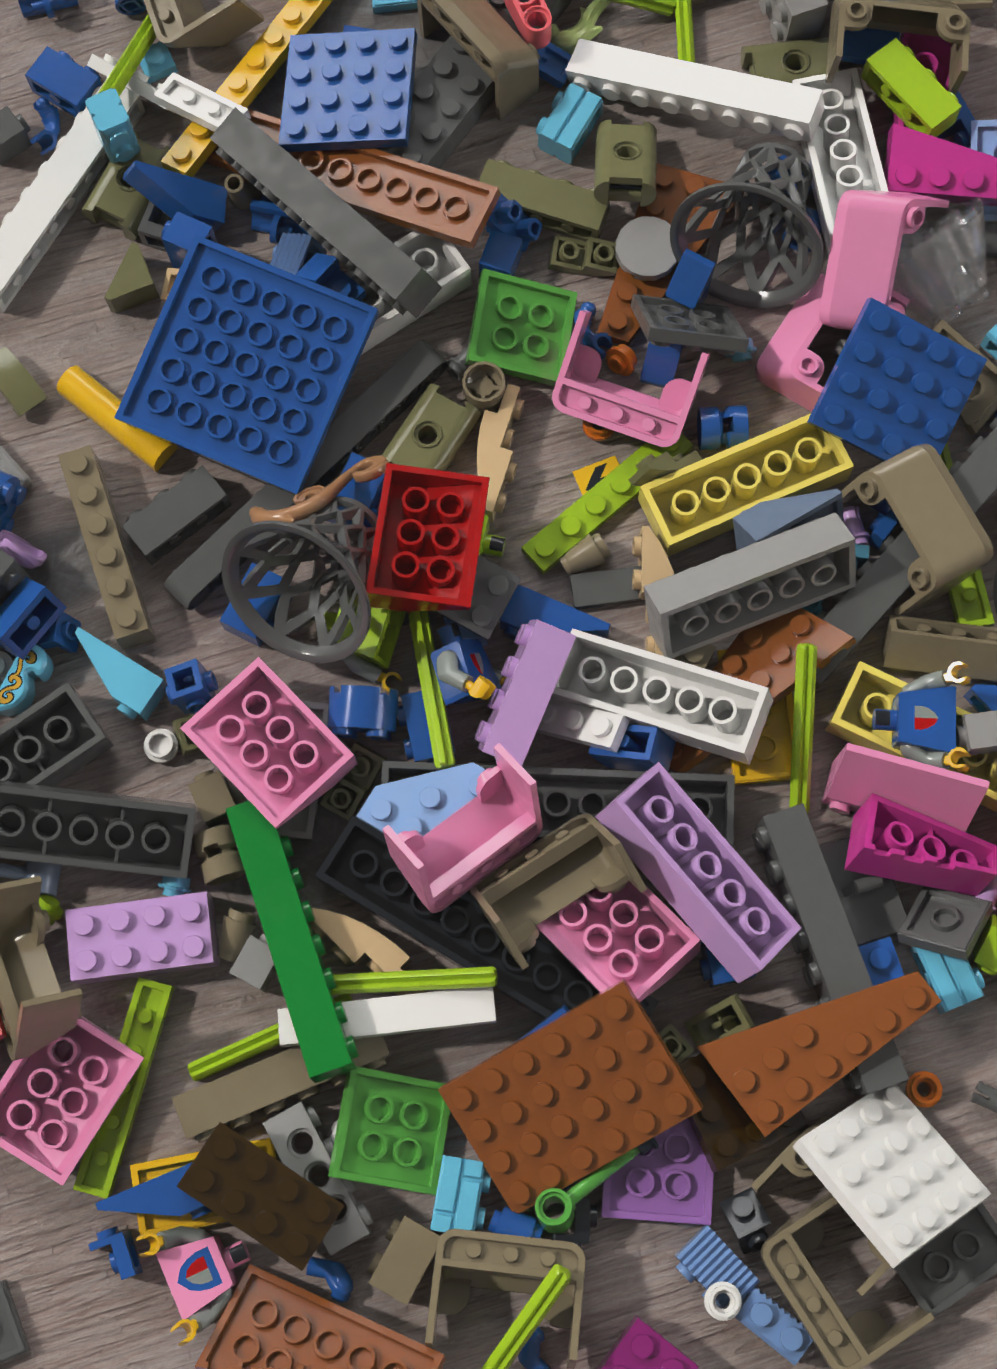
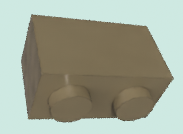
M405 1215L402 1221L395 1218L385 1236L391 1242L384 1255L377 1251L367 1269V1272L372 1274L368 1283L401 1303L408 1305L436 1253L437 1242L441 1234L430 1230L429 1227L408 1215Z

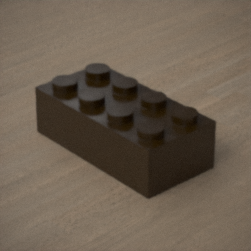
M219 1122L176 1186L301 1271H303L345 1206L221 1122Z

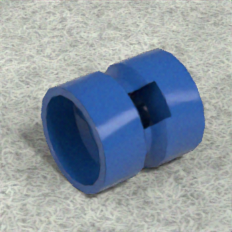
M746 405L726 406L724 411H720L718 407H698L697 438L699 450H719L722 444H725L727 449L749 440V421ZM723 423L728 424L727 433H723Z

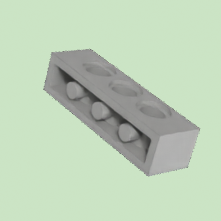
M301 1101L263 1122V1125L282 1163L314 1184L311 1179L312 1170L318 1165H323L329 1170L334 1144L330 1137L325 1140L322 1137L318 1126L323 1123L313 1105L307 1107L305 1102ZM303 1132L308 1133L313 1140L312 1149L306 1154L299 1153L294 1145L296 1137ZM330 1177L325 1186H317L331 1197L342 1199L347 1206L346 1215L342 1219L334 1221L322 1240L330 1256L372 1232L368 1225L374 1222L364 1203L358 1205L351 1193L356 1190L353 1181Z

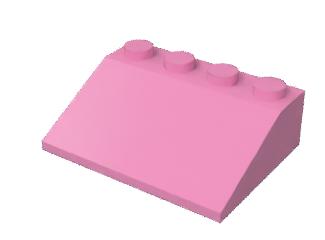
M259 657L180 728L275 829L279 828L334 787L357 765L354 754Z
M847 743L830 765L821 803L830 805L829 810L835 813L848 815L850 811L857 812L869 796L874 793L966 832L988 790L990 781Z
M630 881L627 882V885L622 890L616 893L600 892L595 887L536 926L599 992L606 990L625 978L639 1002L674 977L700 952L701 945L699 937L648 887L647 890L641 893Z
M81 1016V1019H77L76 1027L28 1058L13 1061L0 1080V1147L64 1186L143 1062L144 1057Z

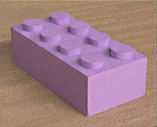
M538 619L530 620L528 624L521 625L514 643L519 645L515 656H508L501 675L506 677L501 689L496 688L490 697L487 707L491 708L492 711L488 721L481 720L475 733L474 739L478 741V749L495 756L494 746L500 743L521 766L523 765L576 639L575 635Z
M207 891L65 910L70 980L74 983L81 985L220 966L219 957L217 956L219 951L214 899Z

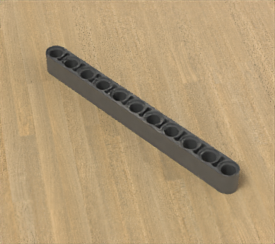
M424 340L417 342L331 423L302 490L316 485H327L345 467L351 453L359 454L423 394L430 383L433 384L444 373L448 362ZM266 484L171 573L165 581L164 587L187 610L190 611L196 608L223 583L222 558L225 548L235 534L246 526L253 524L249 515L250 509L254 506L264 507L268 510L287 508L295 505L292 500L295 495ZM240 557L239 567L248 559V557Z

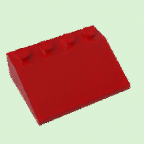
M386 463L366 584L370 607L394 611L471 610L490 477Z

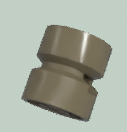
M487 361L476 362L464 372L462 378L464 406L467 402L474 405L481 412L482 416L480 419H482L485 410L498 413L506 390L505 375L497 365Z
M230 824L204 830L192 837L196 856L204 861L200 866V870L206 886L220 885L246 875Z

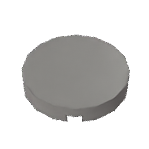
M641 216L629 221L620 230L615 244L616 259L620 268L641 281H655L667 276L677 263L670 244L671 225L667 221L654 216Z

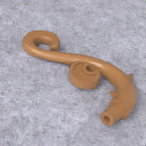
M380 455L365 458L345 471L327 487L316 485L300 491L292 499L295 504L293 506L278 510H268L264 507L254 506L249 511L252 523L262 521L293 523L306 519L329 504L353 478L356 482L361 483L374 480L383 475L388 460Z

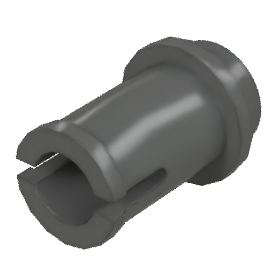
M468 345L456 358L451 357L448 360L449 365L446 367V370L457 381L462 380L464 372L470 366L465 364Z
M979 1081L975 1087L976 1091L989 1097L986 1098L973 1092L970 1102L997 1113V1089Z

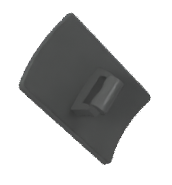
M850 837L820 845L857 945L898 932L907 917V912L894 880L844 870Z

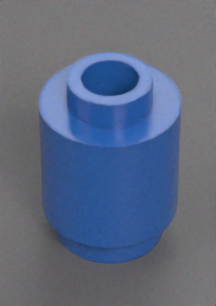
M505 1205L502 1212L495 1209L487 1231L498 1234L540 1238L543 1227L540 1223L536 1222L537 1218L523 1212L518 1214L511 1211Z

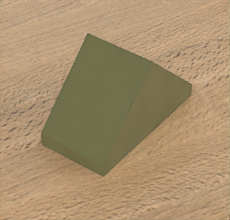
M131 242L104 297L110 311L116 314L159 298L139 245Z
M737 993L684 1022L696 1046L724 1038L754 1026Z

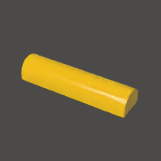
M78 365L70 367L60 377L57 383L58 393L155 472L178 449L175 444L116 420L114 417L121 400Z

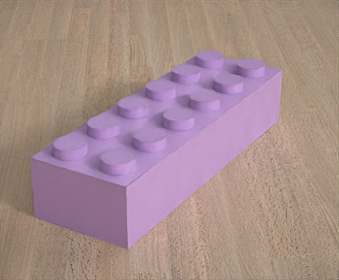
M659 762L636 779L595 816L621 842L628 856L737 983L760 972L802 928Z

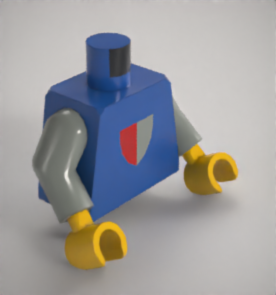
M457 623L448 624L437 630L443 647L433 651L430 657L445 705L474 702L479 699L487 700L496 688L501 689L506 677L501 675V670L492 667L478 639H463Z
M960 661L954 662L949 666L948 671L943 669L929 673L905 685L901 692L893 699L892 710L874 709L872 716L873 730L892 731V747L900 750L902 756L906 759L946 770L952 766L957 772L962 774L968 772L969 767L966 765H957L961 757H971V754L964 748H956V686H951V684L955 682L960 685H967L971 682V678L968 676L960 679L957 677L958 671L969 667V665Z

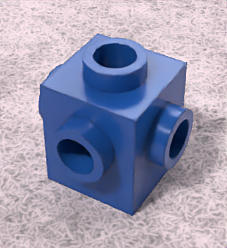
M196 658L164 670L168 685L165 687L167 697L171 705H177L185 715L189 713L196 714L216 696L215 690H218V682L213 671H207Z

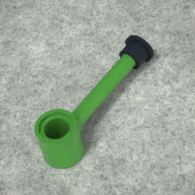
M654 1137L591 1172L567 1192L558 1188H549L541 1192L535 1202V1212L541 1226L546 1231L554 1234L567 1231L574 1222L575 1204L639 1153L643 1156L652 1148L658 1149L659 1144ZM553 1203H559L565 1207L562 1216L556 1219L548 1218L545 1215L547 1207Z

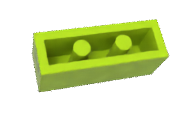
M897 38L893 39L865 62L861 78L908 128L937 137L955 124L962 107L957 97L952 92L947 91L937 81L935 74L930 69L925 68L915 58L913 51L908 46L903 45Z

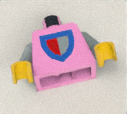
M178 1226L160 1231L157 1234L145 1233L136 1238V1241L147 1239L150 1242V1250L139 1254V1256L148 1257L156 1254L182 1317V1320L178 1321L170 1330L171 1333L178 1327L186 1330L187 1338L178 1344L179 1346L186 1345L195 1337L196 1333L203 1331L221 1318L234 1293L232 1287L238 1284V1279L233 1269L251 1260L243 1240L224 1248L219 1235L211 1237L206 1229Z

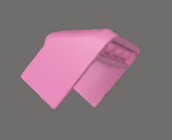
M846 191L841 196L837 206L819 310L821 322L829 327L851 331L867 298H874L905 315L904 307L900 303L890 302L903 234H913L922 226L925 220L926 207L948 208L949 201L909 192Z
M820 274L813 288L795 302L759 357L755 369L756 376L761 383L810 412L813 411L824 388L817 384L824 372L823 360L819 355L807 348L823 325L819 317V310L826 274ZM892 290L890 302L900 303L904 310H906L910 299Z
M580 310L552 393V401L556 409L564 414L660 447H668L675 444L682 434L711 353L707 351L702 352L692 382L681 378L673 379L665 385L661 397L658 399L598 378L602 367L601 356L594 348L582 344L592 312Z
M500 743L494 746L497 766L486 769L477 779V796L427 834L422 836L418 831L411 830L409 832L403 831L397 835L389 825L382 829L390 856L420 901L431 913L440 912L530 845L542 831L543 824L536 781Z

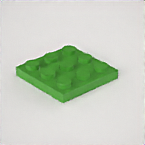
M483 268L480 273L465 364L471 366L476 362L487 361L501 368L504 374L555 386L570 342L577 292Z
M357 1066V1069L347 1072L328 1177L436 1195L450 1109L438 1091L440 1086L445 1083Z

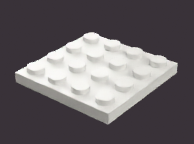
M896 1084L867 1094L799 1138L792 1146L893 1269L991 1195L989 1190Z

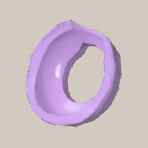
M1 530L0 549L13 557L21 566L33 569L41 566L47 559L45 552L34 547L28 541L10 531Z

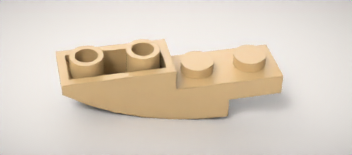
M507 384L498 413L488 410L484 411L479 430L477 475L490 477L485 515L489 517V522H494L496 513H503L507 500V494L503 492L506 483L513 482L517 470V464L513 463V451L508 449L511 447L515 430L511 429L514 418L520 419L525 400L520 399V387Z
M642 526L638 537H633L632 555L633 557H638V566H641V570L633 569L632 589L640 590L639 598L645 600L643 586L674 575L666 552L649 526ZM646 608V610H645V620H646V623H649V622H648V615H647V608ZM652 635L646 636L645 651L664 656Z
M312 908L315 916V921L310 922L312 931L315 934L319 933L321 938L327 935L336 944L331 950L345 964L352 960L358 966L368 956L371 960L366 965L373 972L403 971L412 961L395 943L364 923L332 911ZM400 991L394 993L398 996L424 993V991Z

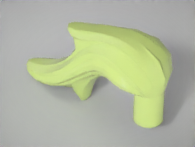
M594 0L587 8L580 7V20L572 28L560 32L557 25L552 24V44L572 55L579 38L591 41L603 30L602 26H595V23L612 1Z

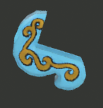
M35 645L23 660L18 657L15 658L0 686V715L10 717L24 712L32 705L36 695L34 680L40 678L43 682H46L50 679L54 668L53 661L40 646Z

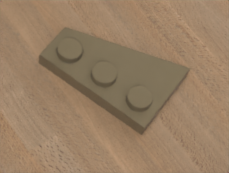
M943 319L939 320L932 328L937 333L986 358ZM986 358L987 361L959 416L971 436L978 433L997 409V366L988 358Z

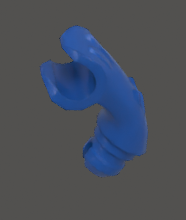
M41 96L33 103V106L42 118L44 130L29 141L32 145L36 142L41 145L42 152L40 154L43 156L53 151L56 147L60 133V114L57 107L53 104L51 105L47 98Z
M585 302L581 305L580 309L574 312L573 323L575 326L580 310L592 312L582 343L594 348L600 354L601 359H604L606 353L599 347L611 348L613 345L611 336L607 333L595 335L591 331V321L593 320L592 317L596 314V306L591 302Z

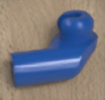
M311 1257L308 1262L306 1275L325 1278L332 1291V1299L339 1303L348 1301L353 1291V1280L345 1266L337 1261Z
M539 1326L518 1354V1360L525 1369H551L540 1357V1343L545 1339V1335Z

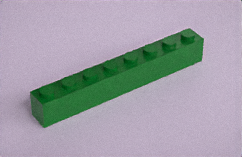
M250 801L226 808L309 1078L314 1083H318L357 1069L353 1058L359 1057V1052L353 1036L346 1037L342 1025L348 1022V1018L342 1001L335 1003L332 989L337 988V984L331 967L324 969L321 956L326 954V950L320 934L313 935L310 922L315 921V916L309 900L305 902L302 900L299 890L305 888L299 868L292 869L289 857L294 855V851L288 835L282 837L280 829H275Z

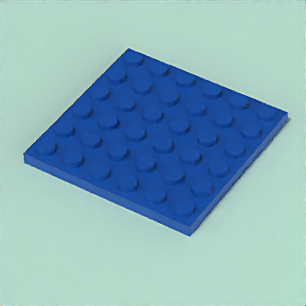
M195 234L114 418L129 426L296 495L304 487L380 311L376 307Z

